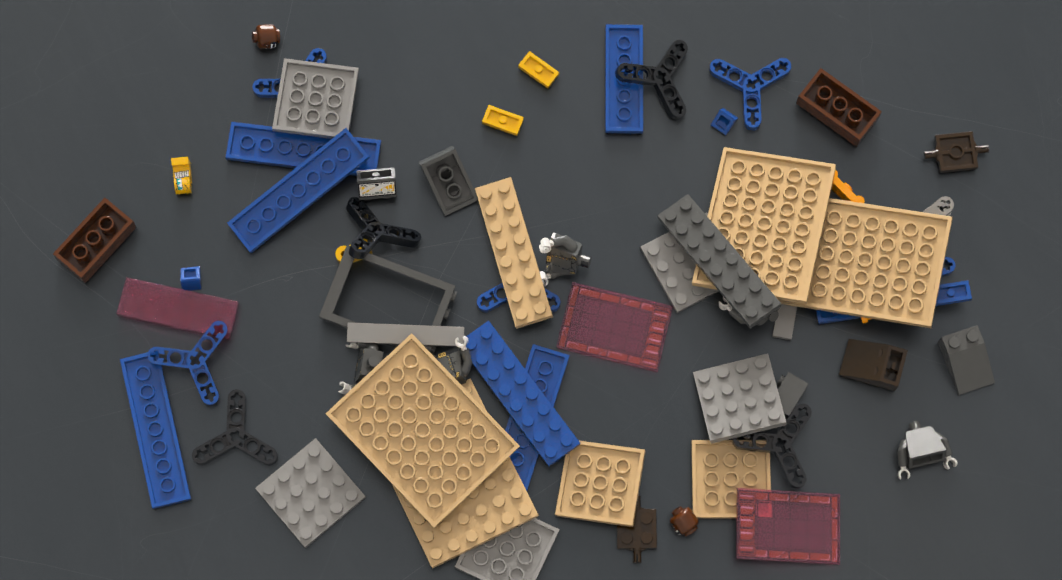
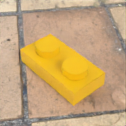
M530 51L518 65L519 69L547 89L559 76L557 70Z
M488 105L482 124L518 136L524 117Z

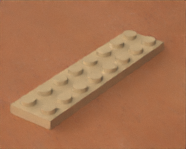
M509 177L475 188L516 329L553 318L512 178Z

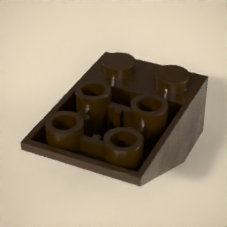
M848 339L839 375L895 391L899 386L908 350L888 344Z

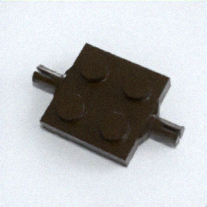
M973 131L935 135V150L924 151V158H936L940 173L978 169V153H989V146H977L974 141Z
M638 496L633 527L617 525V549L633 551V563H637V555L638 563H642L641 551L657 549V510L642 508L641 496Z

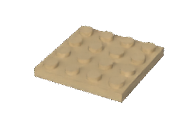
M710 440L691 441L692 511L698 519H737L738 490L771 492L770 453L737 449L734 447L732 440H724L712 444ZM736 440L740 442V445H743L744 442H750L749 446H752V440ZM755 440L758 447L766 445V440ZM758 503V517L772 518L771 504ZM755 504V517L757 511V504Z
M579 441L580 445L565 455L555 515L557 517L633 527L646 453L645 449Z

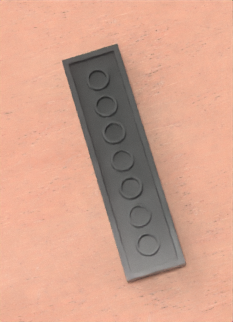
M689 194L657 215L660 222L750 329L781 307L780 301Z

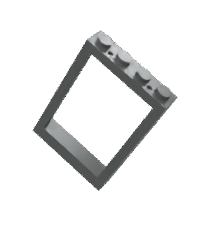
M349 245L345 248L319 315L320 319L346 329L348 323L357 322L333 314L354 261V258L349 254ZM370 253L363 258V260L445 290L432 326H441L443 319L447 320L450 313L448 305L450 301L454 302L457 291H454L455 285ZM388 344V345L397 347V346L400 345V344ZM424 345L434 355L437 346Z

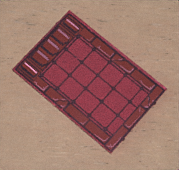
M572 282L556 348L658 372L673 306Z
M737 488L736 559L840 565V494Z

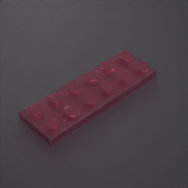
M126 277L116 314L204 334L213 322L222 321L228 328V332L223 339L230 340L239 302ZM215 325L214 329L216 331L212 335L209 332L208 335L216 337L218 333L223 334V325Z

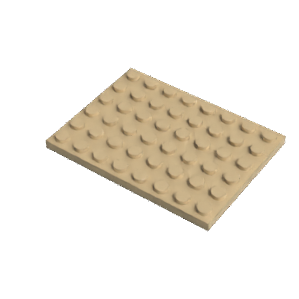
M724 147L707 217L778 300L807 305L836 164ZM696 265L692 286L717 290Z
M829 198L807 305L779 301L784 305L932 329L953 218L951 216Z
M412 333L326 412V415L433 528L520 447Z
M471 378L466 383L461 384L486 410ZM510 457L435 528L393 486L432 569L539 516Z

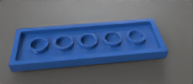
M606 24L605 133L643 134V85L622 82L615 76L616 68L622 63L643 65V25ZM625 69L621 70V72L624 73V76L628 74L625 72ZM639 70L638 76L643 79V71Z

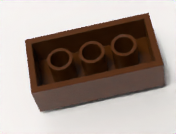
M822 68L818 70L800 93L796 102L797 105L856 147L879 119L882 112Z
M104 198L59 246L53 255L57 261L82 282L86 283L137 227L132 219L108 199Z

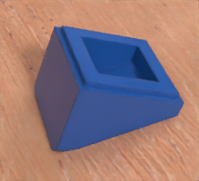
M722 108L714 118L711 126L727 135L738 117Z
M200 266L181 268L180 282L183 291L201 289Z

